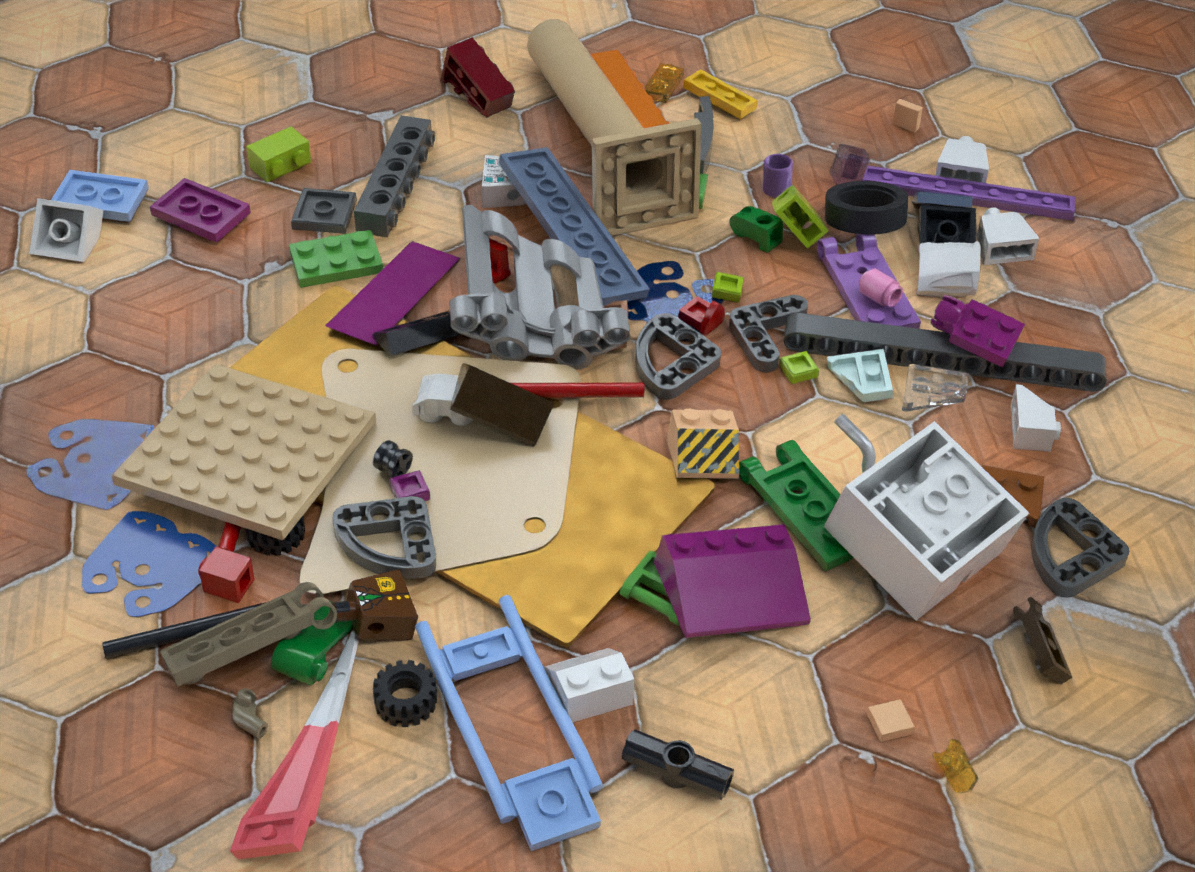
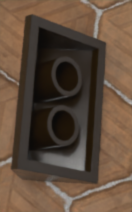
M463 363L458 375L450 410L534 447L538 442L554 402Z

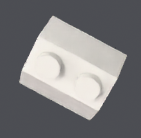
M37 198L29 254L85 262L100 238L104 210L87 205Z
M606 648L544 666L572 722L633 705L634 677L621 652Z

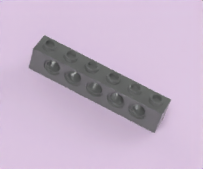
M400 116L354 210L356 232L371 230L375 236L388 237L392 227H396L400 210L405 208L406 196L412 193L414 179L419 177L421 164L426 162L428 149L430 146L433 147L435 142V131H432L431 120Z

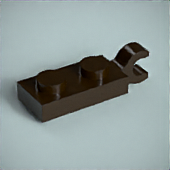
M1029 597L1027 599L1030 604L1029 610L1025 613L1018 606H1015L1013 608L1014 616L1023 622L1026 629L1024 633L1025 640L1034 649L1037 657L1035 659L1037 669L1043 676H1049L1063 684L1073 678L1051 624L1045 621L1041 604L1032 597Z

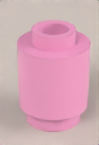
M876 268L866 271L860 278V292L881 306L893 307L902 297L903 288L899 286V282Z

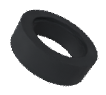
M852 181L835 185L826 192L825 221L837 230L853 234H883L898 230L907 222L908 194L898 186L877 181Z

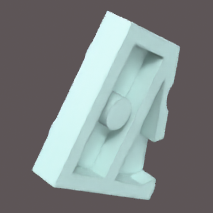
M884 349L827 357L828 369L862 402L893 398V388Z

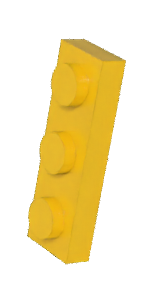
M701 69L684 79L683 88L699 97L710 96V101L713 105L739 119L757 109L758 100Z

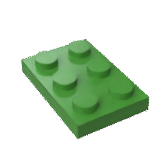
M371 230L289 244L290 255L300 288L374 275L383 269V263Z

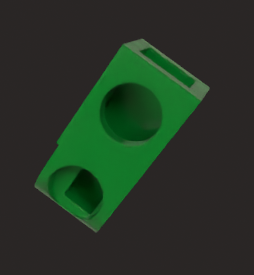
M746 206L730 218V227L737 236H746L758 242L759 249L766 253L783 242V221L773 214L753 206Z

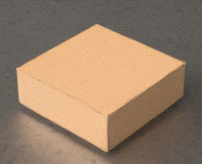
M899 99L895 105L892 124L915 133L920 126L923 107Z
M901 699L868 707L867 716L880 742L914 733L915 726Z

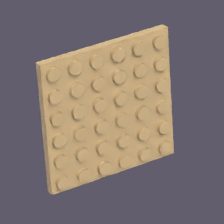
M214 364L112 474L113 484L284 540L376 423V412Z

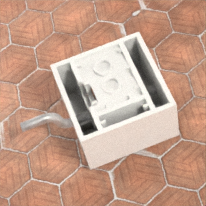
M841 414L834 422L860 448L863 455L861 463L862 474L844 487L824 528L917 621L951 594L961 581L966 582L1001 554L1029 512L935 421L876 464L875 449L867 436L844 414Z

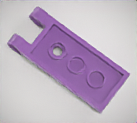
M856 234L858 252L840 255L834 237L818 240L817 251L819 258L825 264L855 320L920 329L921 321L904 292L899 302L893 307L881 306L860 292V278L866 271L876 268L896 280L877 247L875 234Z

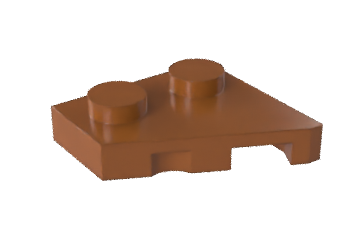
M982 465L981 467L1029 512L1026 517L1029 519L1028 525L1036 528L1041 514L1044 476Z

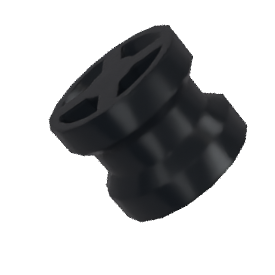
M387 440L376 450L373 466L380 471L386 470L391 478L404 475L411 467L413 454L407 449H399L395 442Z

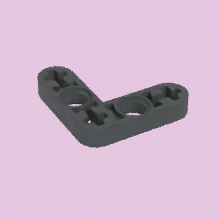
M789 295L738 307L731 311L729 328L756 370L768 373L777 369L780 353L766 330L785 326L788 317L792 314H807L808 301L799 295ZM763 313H773L775 316H774V317H766V316H763L762 314H763ZM756 337L759 338L761 341L752 342L749 341L747 338Z

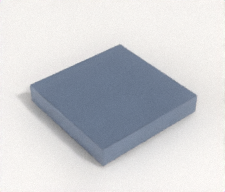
M919 191L913 194L912 203L972 208L973 198L972 196Z

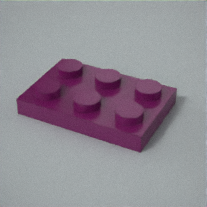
M187 178L182 179L150 206L152 216L216 243L251 213L250 204Z

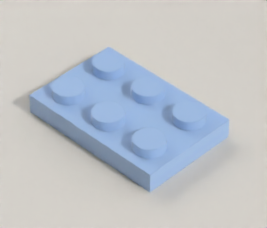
M69 170L51 200L92 206L104 210L103 218L130 222L149 187L147 180Z

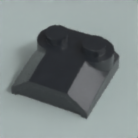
M921 204L918 224L919 245L927 242H976V208Z

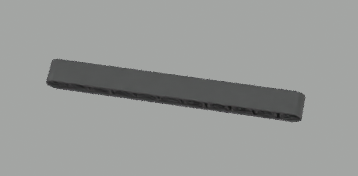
M804 313L792 314L786 321L784 345L789 350L795 352L807 351L809 354L836 356L884 349L887 364L1083 391H1099L1107 384L1106 359L1097 352L1016 342L1004 366L1001 367L948 342L950 334L945 332Z

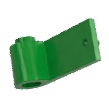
M322 606L315 611L314 620L326 618L329 614V607ZM337 622L327 629H318L311 625L302 629L297 636L291 639H282L272 655L271 668L307 685L321 681L328 667L327 662H325L326 652L354 628L352 622Z

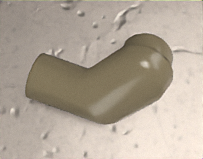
M241 689L233 700L232 719L236 725L256 738H262L266 734L269 725L255 716L256 694L250 689Z

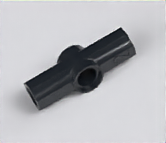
M636 729L630 732L622 751L623 760L661 775L666 785L673 788L688 786L720 800L725 798L734 776V769L695 754L693 747L685 741L676 740L668 743Z

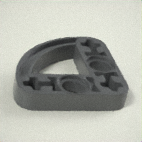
M661 313L653 317L641 330L636 344L635 363L638 375L642 382H644V385L658 398L670 400L676 398L715 371L720 366L722 352L716 344L675 315ZM655 339H658L681 356L658 373L652 366L648 355L649 348ZM687 339L693 341V344L686 345L679 341ZM683 368H690L695 372L692 374H685L680 370Z
M410 496L347 504L338 507L333 512L334 532L340 547L350 559L361 567L377 574L400 570L403 579L425 578L436 570V553L427 504L422 498ZM410 511H415L416 514H410ZM396 512H399V517H395ZM377 513L389 515L388 518L382 521L372 518ZM366 516V521H362V517ZM351 519V522L345 523L344 520ZM401 531L405 558L379 553L364 545L355 536ZM412 533H423L425 535V538L418 541L411 540L408 537ZM423 552L424 563L418 562L417 553Z
M1061 498L1052 503L1042 513L1037 522L1031 545L1032 559L1039 576L1053 593L1065 598L1079 594L1122 569L1130 552L1129 547L1122 539L1080 502L1072 498ZM1055 525L1084 550L1058 566L1051 557L1047 541L1048 534ZM1092 530L1098 537H1088L1082 531ZM1081 564H1092L1098 569V571H1087L1081 566Z

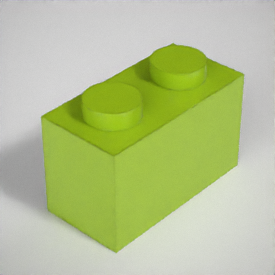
M292 126L246 146L249 168L266 182H270L311 163L309 140Z

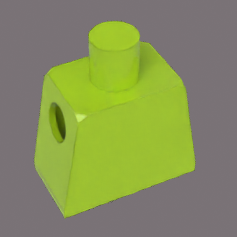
M791 185L772 201L775 213L807 249L829 231L816 210L794 185ZM807 221H809V223H812L810 227L803 229V226Z

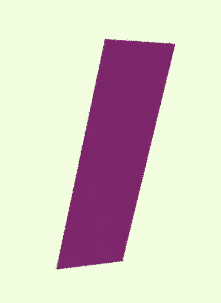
M411 241L325 326L376 345L377 342L373 339L372 334L394 327L460 258Z

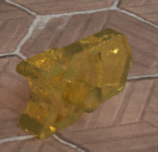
M950 739L946 751L942 753L933 752L932 756L956 793L972 791L978 782V776L960 741Z

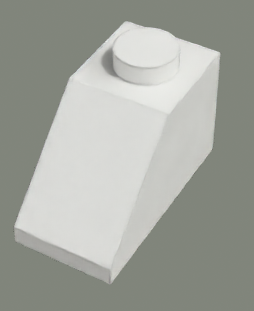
M1016 384L1011 402L1014 449L1051 452L1054 440H1059L1061 423L1056 421L1055 409L1023 385Z

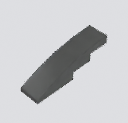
M710 96L699 97L698 112L694 113V119L698 118L701 122L700 174H706L712 151L714 124Z

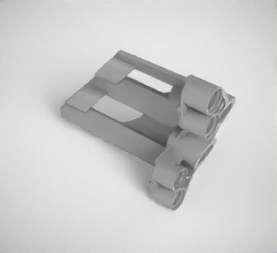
M473 205L463 206L462 215L468 295H460L452 300L450 299V320L453 330L490 344L492 353L502 360L521 361L528 357V355L555 358L559 364H565L574 369L588 367L592 363V356L605 354L623 345L630 339L627 310L619 307H603L595 265L591 258L579 257L570 246L556 239H546L543 241L542 246L519 236L513 223L500 213L491 210L481 212ZM491 235L501 237L513 248L516 287L510 293L500 291L492 281L489 236ZM552 265L564 266L576 276L579 306L565 305L557 309L555 308L551 277Z

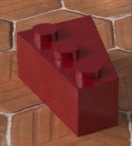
M473 37L447 47L440 81L444 84L449 82L455 87L454 92L460 95L463 93L468 97L467 102L486 118L511 107L515 94L513 85L506 80L498 66L489 59L483 47L478 45Z

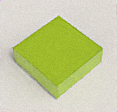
M716 272L711 297L739 302L744 277Z
M807 351L780 358L779 366L791 384L814 379L819 376V368Z

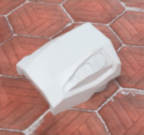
M978 241L974 243L927 242L919 245V278L916 295L943 297L944 295L956 297L975 296L980 274L981 247Z
M432 374L425 375L422 378L417 400L412 406L413 415H419L423 421L429 423L437 422L443 416H449L452 423L461 426L473 421L450 410L458 375Z

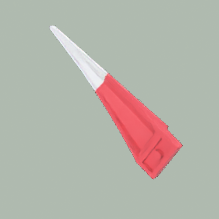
M355 630L351 632L320 699L290 751L258 798L242 817L230 850L237 859L301 852L307 830L315 824L359 642Z

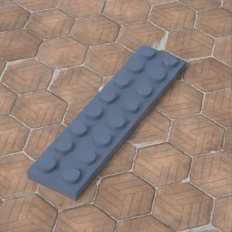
M548 147L500 154L499 165L548 236L570 246L579 257L591 258L593 260L603 306L614 301H631L647 298L650 290Z

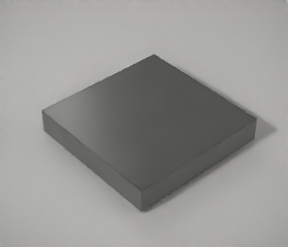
M303 188L291 220L292 229L346 234L357 201L356 193Z

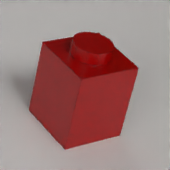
M215 547L208 558L202 560L198 570L203 592L236 603L241 601L255 580L250 557L219 547Z

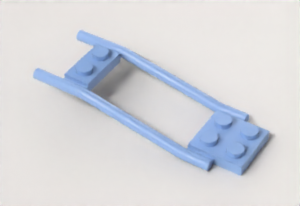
M505 595L499 599V604L510 628L505 626L444 645L443 649L440 650L427 621L417 623L415 628L438 685L488 790L500 822L508 823L517 817L531 851L599 828L601 819L589 792L594 793L601 790L603 784L581 737L535 652L511 596ZM523 657L575 760L571 758L508 779L504 784H500L452 679L454 681L517 662L519 658Z

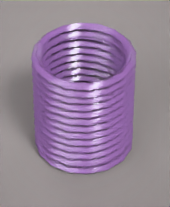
M772 154L766 157L763 166L762 188L765 194L777 198L792 185L793 160L784 154Z

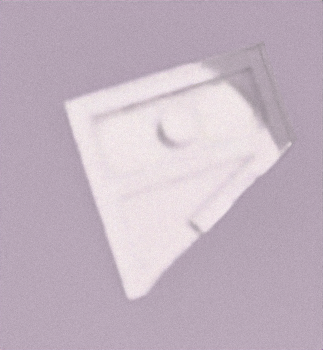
M909 364L902 411L908 412L965 402L969 373Z

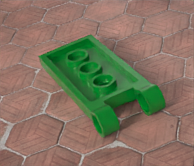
M789 440L776 446V456L781 466L766 471L755 456L739 462V477L746 485L751 484L825 571L854 559L824 528L841 494L802 452L796 441ZM797 490L800 491L801 494H796L792 491Z

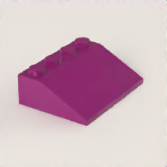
M784 524L662 535L654 564L685 638L810 624L811 618L796 548Z

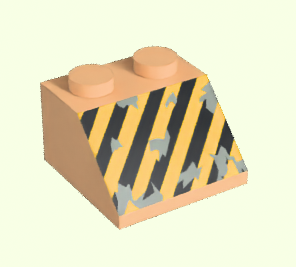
M722 409L672 410L666 440L677 478L738 479L739 429L733 411Z

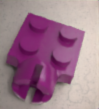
M944 295L935 309L934 319H931V325L934 328L950 334L948 342L1001 367L1004 366L1025 326L1024 323L973 299L968 304H965L963 301L950 295Z

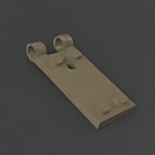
M303 582L289 593L161 650L160 653L177 686L183 684L190 685L201 680L204 674L280 639H291L306 627L311 625L318 629L331 627L337 619V610L328 599L324 598L323 593L314 583ZM306 591H316L315 599L310 601L309 604H301V597ZM322 606L329 607V614L326 618L314 620L315 611Z

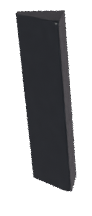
M450 310L372 334L373 339L391 355L461 335L451 327Z

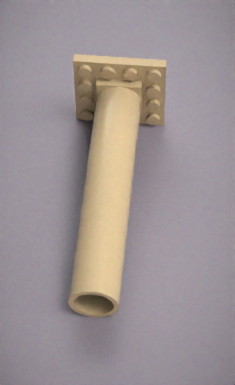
M549 19L533 28L527 42L529 55L592 147L593 211L610 235L613 236L698 218L701 122L698 118L643 128L566 22L560 19Z

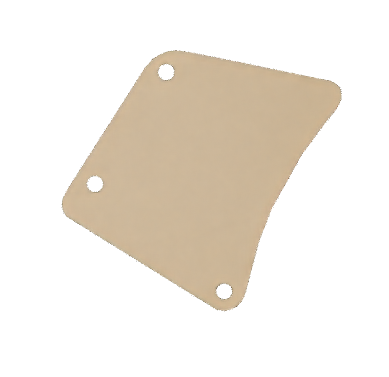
M343 349L331 353L325 358L321 370L326 398L376 412V423L326 485L322 512L309 551L300 570L299 582L314 583L323 594L349 589V585L353 580L377 575V573L371 572L355 563L342 550L335 536L332 517L333 512L343 505L395 498L390 487L389 478L391 477L387 471H380L373 466L376 450L387 440L395 442L399 449H407L413 454V461L407 473L420 470L429 488L431 499L425 502L428 508L436 553L435 571L536 550L546 545L559 532L563 521L579 398H562V405L552 408L538 442L534 447L474 420L462 426L452 423L449 416H443L437 422H425L419 415H413L412 406L417 400L422 378L425 375H459L463 363L476 367L509 383H581L579 373L573 367L565 364L415 353L391 355L387 351ZM352 359L357 362L358 367L352 372L345 373L338 369V364L342 360ZM410 511V514H416V512ZM399 512L395 513V517H399ZM377 513L372 518L382 521L388 518L389 515ZM366 516L362 517V521H366ZM537 517L544 520L546 527L542 532L530 533L524 528L525 521L529 518ZM346 519L344 521L345 523L351 522V519ZM401 531L355 536L364 545L379 553L405 558ZM412 533L408 538L418 541L425 538V535L423 533ZM423 552L417 553L419 563H424ZM314 590L307 591L309 593L316 594V591Z

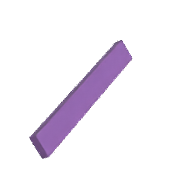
M863 165L860 181H877L898 186L905 190L908 196H913L915 192L919 191L972 196L973 206L997 208L999 210L1073 221L1075 212L1074 196Z

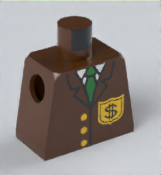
M400 570L353 580L349 585L346 601L332 603L337 610L335 623L351 621L356 636L360 639H413L418 614Z

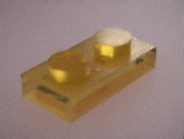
M660 63L646 84L645 91L648 95L652 96L654 101L667 103L684 76V68Z

